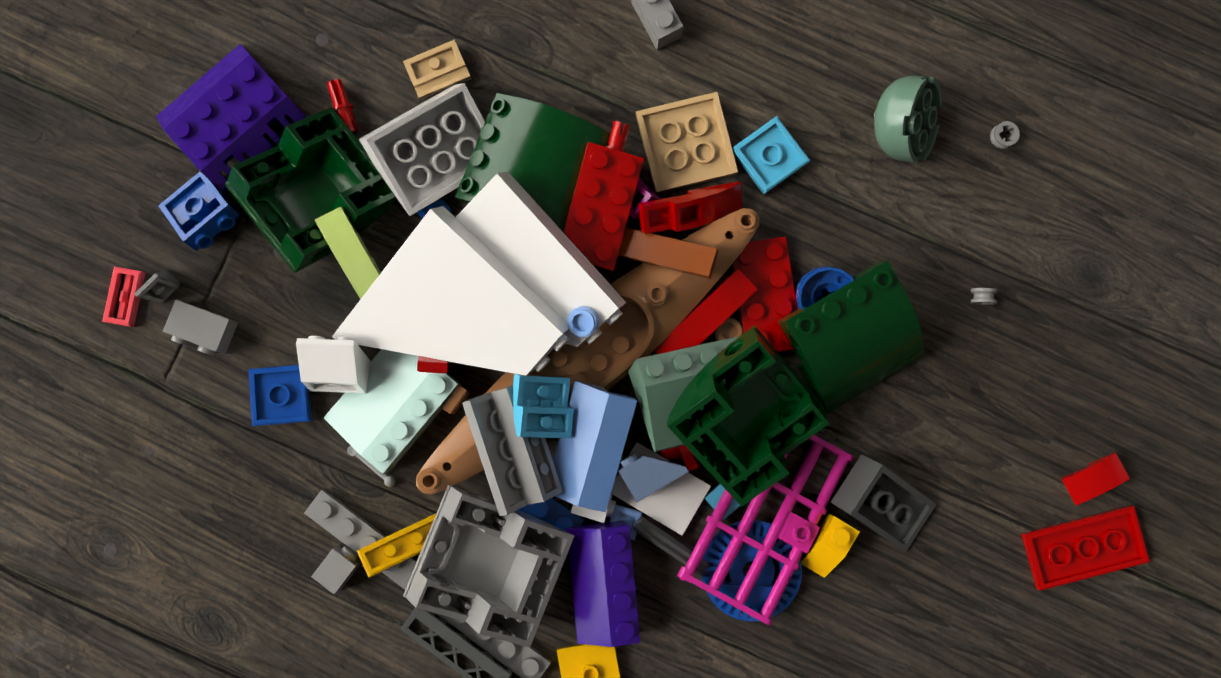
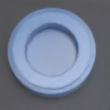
M579 306L569 313L567 325L575 336L587 337L598 328L599 318L591 307Z

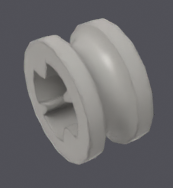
M1004 121L991 130L990 140L997 148H1008L1018 141L1020 136L1019 129L1014 123ZM1003 129H1005L1004 132L1009 131L1010 137L1007 138V142L1005 141L1006 138L1001 139L1000 133L1003 132Z
M971 289V293L974 294L971 304H997V300L994 299L997 289Z

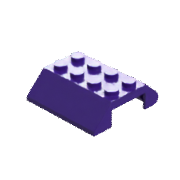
M241 44L156 116L167 135L198 170L223 193L229 190L225 186L228 178L221 172L223 170L229 176L232 167L227 164L228 161L235 157L239 162L247 159L242 154L243 152L251 158L274 148L272 143L264 136L265 133L279 145L281 136L270 127L277 119L285 129L286 126L291 124L284 117L285 115H288L294 122L306 118L302 111L288 98Z

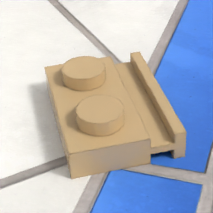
M455 40L403 61L420 101L436 95L455 84H462L471 80Z

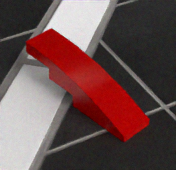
M737 268L686 316L654 352L661 354L700 345L758 290V287L740 268Z

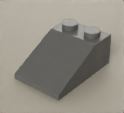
M862 454L831 501L832 504L904 552L908 550L936 506L934 502L885 466Z

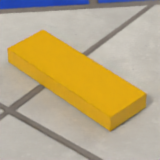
M436 514L357 550L368 578L419 555Z

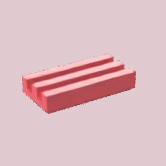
M114 266L102 322L129 327L135 326L140 298L136 297L134 293L143 286L145 272ZM126 274L123 290L121 291L119 298L120 304L118 308L117 318H113L119 294L120 284L122 280V275Z

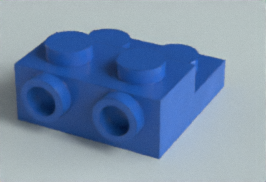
M198 172L158 205L182 241L195 251L208 248L213 243V237L222 230L231 229L235 225V219L240 216L230 200L201 172Z

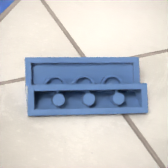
M578 380L574 381L568 403V408L574 409L571 438L558 439L553 457V463L563 490L556 497L578 507L606 512L637 403L635 398L608 392L602 386Z

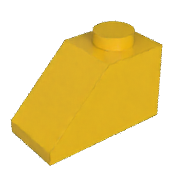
M827 514L808 553H804L801 558L802 565L825 578L845 558L860 531L837 517Z

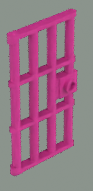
M815 435L807 439L813 444L790 489L778 482L771 486L785 494L786 497L763 543L760 544L749 538L747 534L771 487L751 500L737 530L721 522L733 500V497L725 489L712 515L707 516L705 521L708 523L685 567H681L677 574L680 580L692 583L764 624L771 625L772 620L770 619L794 570L798 571L800 567L798 562L802 554L808 553L820 529L817 524L821 516H825L827 512L825 508L847 463H851L854 458L852 455ZM822 449H825L836 455L837 459L814 503L801 496L800 493ZM796 501L812 509L807 520L791 512ZM719 528L732 535L733 538L709 585L693 576ZM777 539L793 547L788 558L772 550ZM744 542L759 551L735 598L732 599L721 593L719 589ZM770 556L783 563L784 566L759 614L745 606V603Z

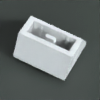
M309 336L308 339L297 338L296 347L301 382L310 391L366 393L371 361L353 339L337 337L336 340H330L320 336Z

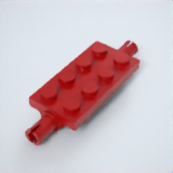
M613 121L607 146L591 142L587 143L563 233L594 267L611 271L615 267L644 158L628 154L624 151L631 126L624 123L619 134L622 122Z

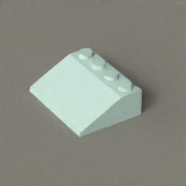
M381 349L371 361L366 393H344L324 417L364 459L382 474L392 470L439 414L456 387L462 385L448 372L442 374L417 371L418 356Z

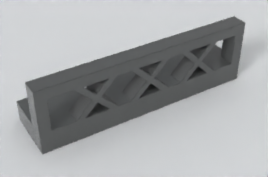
M414 608L410 613L411 615L400 628L401 631L463 678H481V671L483 670L494 678H509L512 674V670L436 613ZM416 618L429 628V632L419 634L410 625ZM439 635L451 644L452 649L441 651L437 648L435 636ZM424 637H430L431 642H429ZM458 653H462L475 663V667H462L459 664ZM453 654L454 660L448 655ZM470 672H476L477 677Z

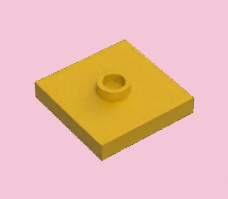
M575 644L556 649L561 678H620L615 647Z

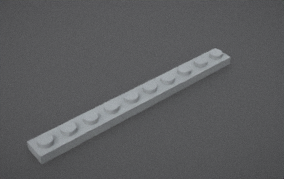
M325 489L319 492L304 512V514L356 553L357 550L387 537ZM413 557L382 573L403 589H406L417 559ZM438 614L521 678H540L551 664L550 659L532 646L529 648L480 635L466 621Z

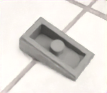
M162 270L155 273L134 295L142 299L163 303L181 283L169 271Z

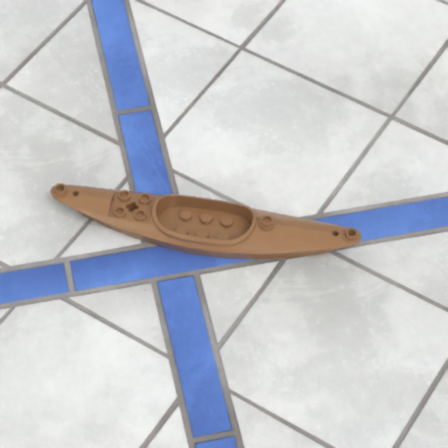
M740 209L712 222L681 240L718 249L719 253L711 279L642 263L610 285L626 301V304L619 309L623 314L611 325L605 322L599 328L602 334L591 344L585 341L578 347L564 344L558 351L553 349L548 354V357L551 359L540 372L533 370L528 375L570 378L568 403L575 380L602 386L606 391L611 389L629 374L628 371L636 359L649 356L668 337L727 271L759 227L758 214L752 209ZM506 372L486 393L513 385L514 373ZM466 415L436 448L418 473L416 486L422 493L430 495L446 490L448 485L454 486L484 470Z

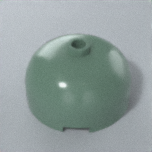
M917 75L904 76L892 82L881 95L874 113L875 137L881 150L892 159L917 163L918 160H926L932 151L940 125H935L937 121V106H942L941 88L936 78Z

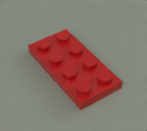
M786 236L748 242L744 250L732 263L733 272L740 268L758 287V290L739 307L743 334L755 325L777 352L793 350L778 323L780 319L797 310Z

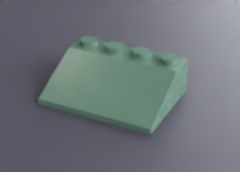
M738 337L635 360L628 372L654 453L684 445L668 428L667 420L676 401L693 378L710 360Z

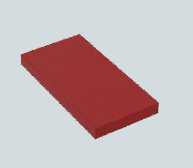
M1131 505L1021 533L1034 583L1039 591L1150 562L1136 510Z

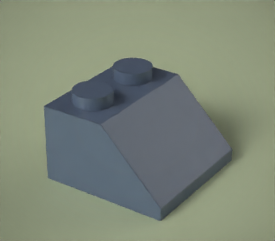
M636 453L621 460L622 467L618 468L621 477L636 502L688 473L687 468L681 464L643 454L638 457Z

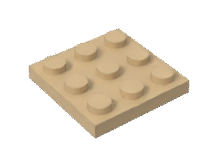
M717 92L636 111L635 115L656 194L737 175L738 170Z

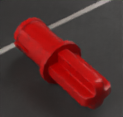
M335 79L329 81L327 87L334 106L333 109L354 135L357 134L359 129L352 111L354 106L348 102L342 80Z

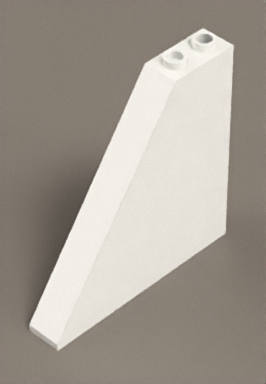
M509 172L496 174L455 217L566 322L569 313L579 306H589L595 310L599 318V325L596 331L587 337H578L569 330L566 334L569 339L565 344L576 347L585 341L591 344L602 334L599 328L605 322L611 325L623 314L619 309L626 304V301Z
M444 206L428 211L332 337L335 340L337 337H349L362 346L526 376L533 370L540 372L551 360L548 354L553 349L558 351L568 341L569 338L566 334L569 328L567 322Z

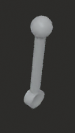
M351 445L348 447L347 452L350 456L359 458L384 480V484L387 487L394 486V477L387 476L385 473L382 474Z

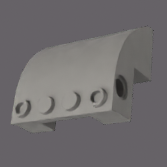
M448 485L403 596L417 609L466 621L480 635L530 648L574 535L520 510H516L508 515L499 516L494 500Z

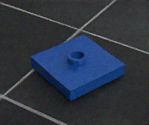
M299 365L248 369L252 426L312 421L310 390L301 382Z

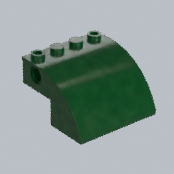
M496 93L474 151L470 156L464 176L459 183L455 198L469 204L496 174L509 172L563 232L587 143L591 142L607 146L611 133L557 108L520 97Z
M332 107L286 126L278 146L233 165L228 180L225 183V186L294 273L332 253L315 219L339 207H343L355 231L360 234L397 200L372 163L362 144Z
M888 260L875 263L853 276V281L809 307L802 306L778 321L801 362L796 366L808 388L825 407L826 415L921 359L924 355V340L916 313Z
M755 325L725 347L702 368L680 395L667 420L668 428L741 507L790 474L784 455L830 423L823 404Z

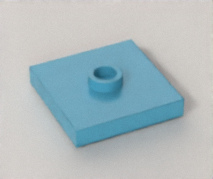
M777 116L732 148L734 156L763 195L810 161Z

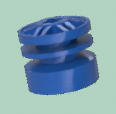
M827 266L813 268L804 274L797 284L795 293L797 308L799 309L802 306L809 307L819 301L818 297L822 295L821 290L825 289L828 292H834L854 279L851 275L838 268Z

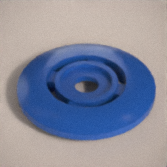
M754 520L747 536L762 544L772 524L761 520ZM741 521L731 523L728 526L737 530ZM723 530L714 535L703 556V559L709 562L708 569H704L706 572L702 575L703 583L709 585L733 538L732 535ZM777 539L772 550L788 558L793 547ZM743 542L728 572L730 581L726 584L724 579L719 589L721 593L732 599L735 598L745 578L743 567L747 562L754 561L759 550ZM770 556L745 603V606L759 614L774 586L771 582L774 578L775 568L772 561L773 558ZM801 559L798 562L800 567L798 571L794 570L772 617L784 611L795 598L802 578ZM778 561L780 574L784 564ZM707 592L712 602L725 614L742 621H759Z

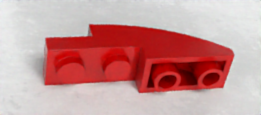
M737 181L688 190L686 195L639 203L641 232L648 234L673 229L675 232L710 224L743 209L742 183Z

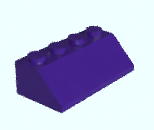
M621 520L566 527V531L574 535L568 552L577 643L606 647L640 643L630 526Z

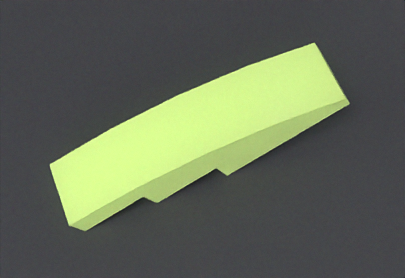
M339 207L315 219V222L361 299L381 272L373 257L371 258L360 235L355 231L343 207Z

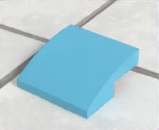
M514 374L513 413L518 437L571 438L574 409L568 408L570 378Z

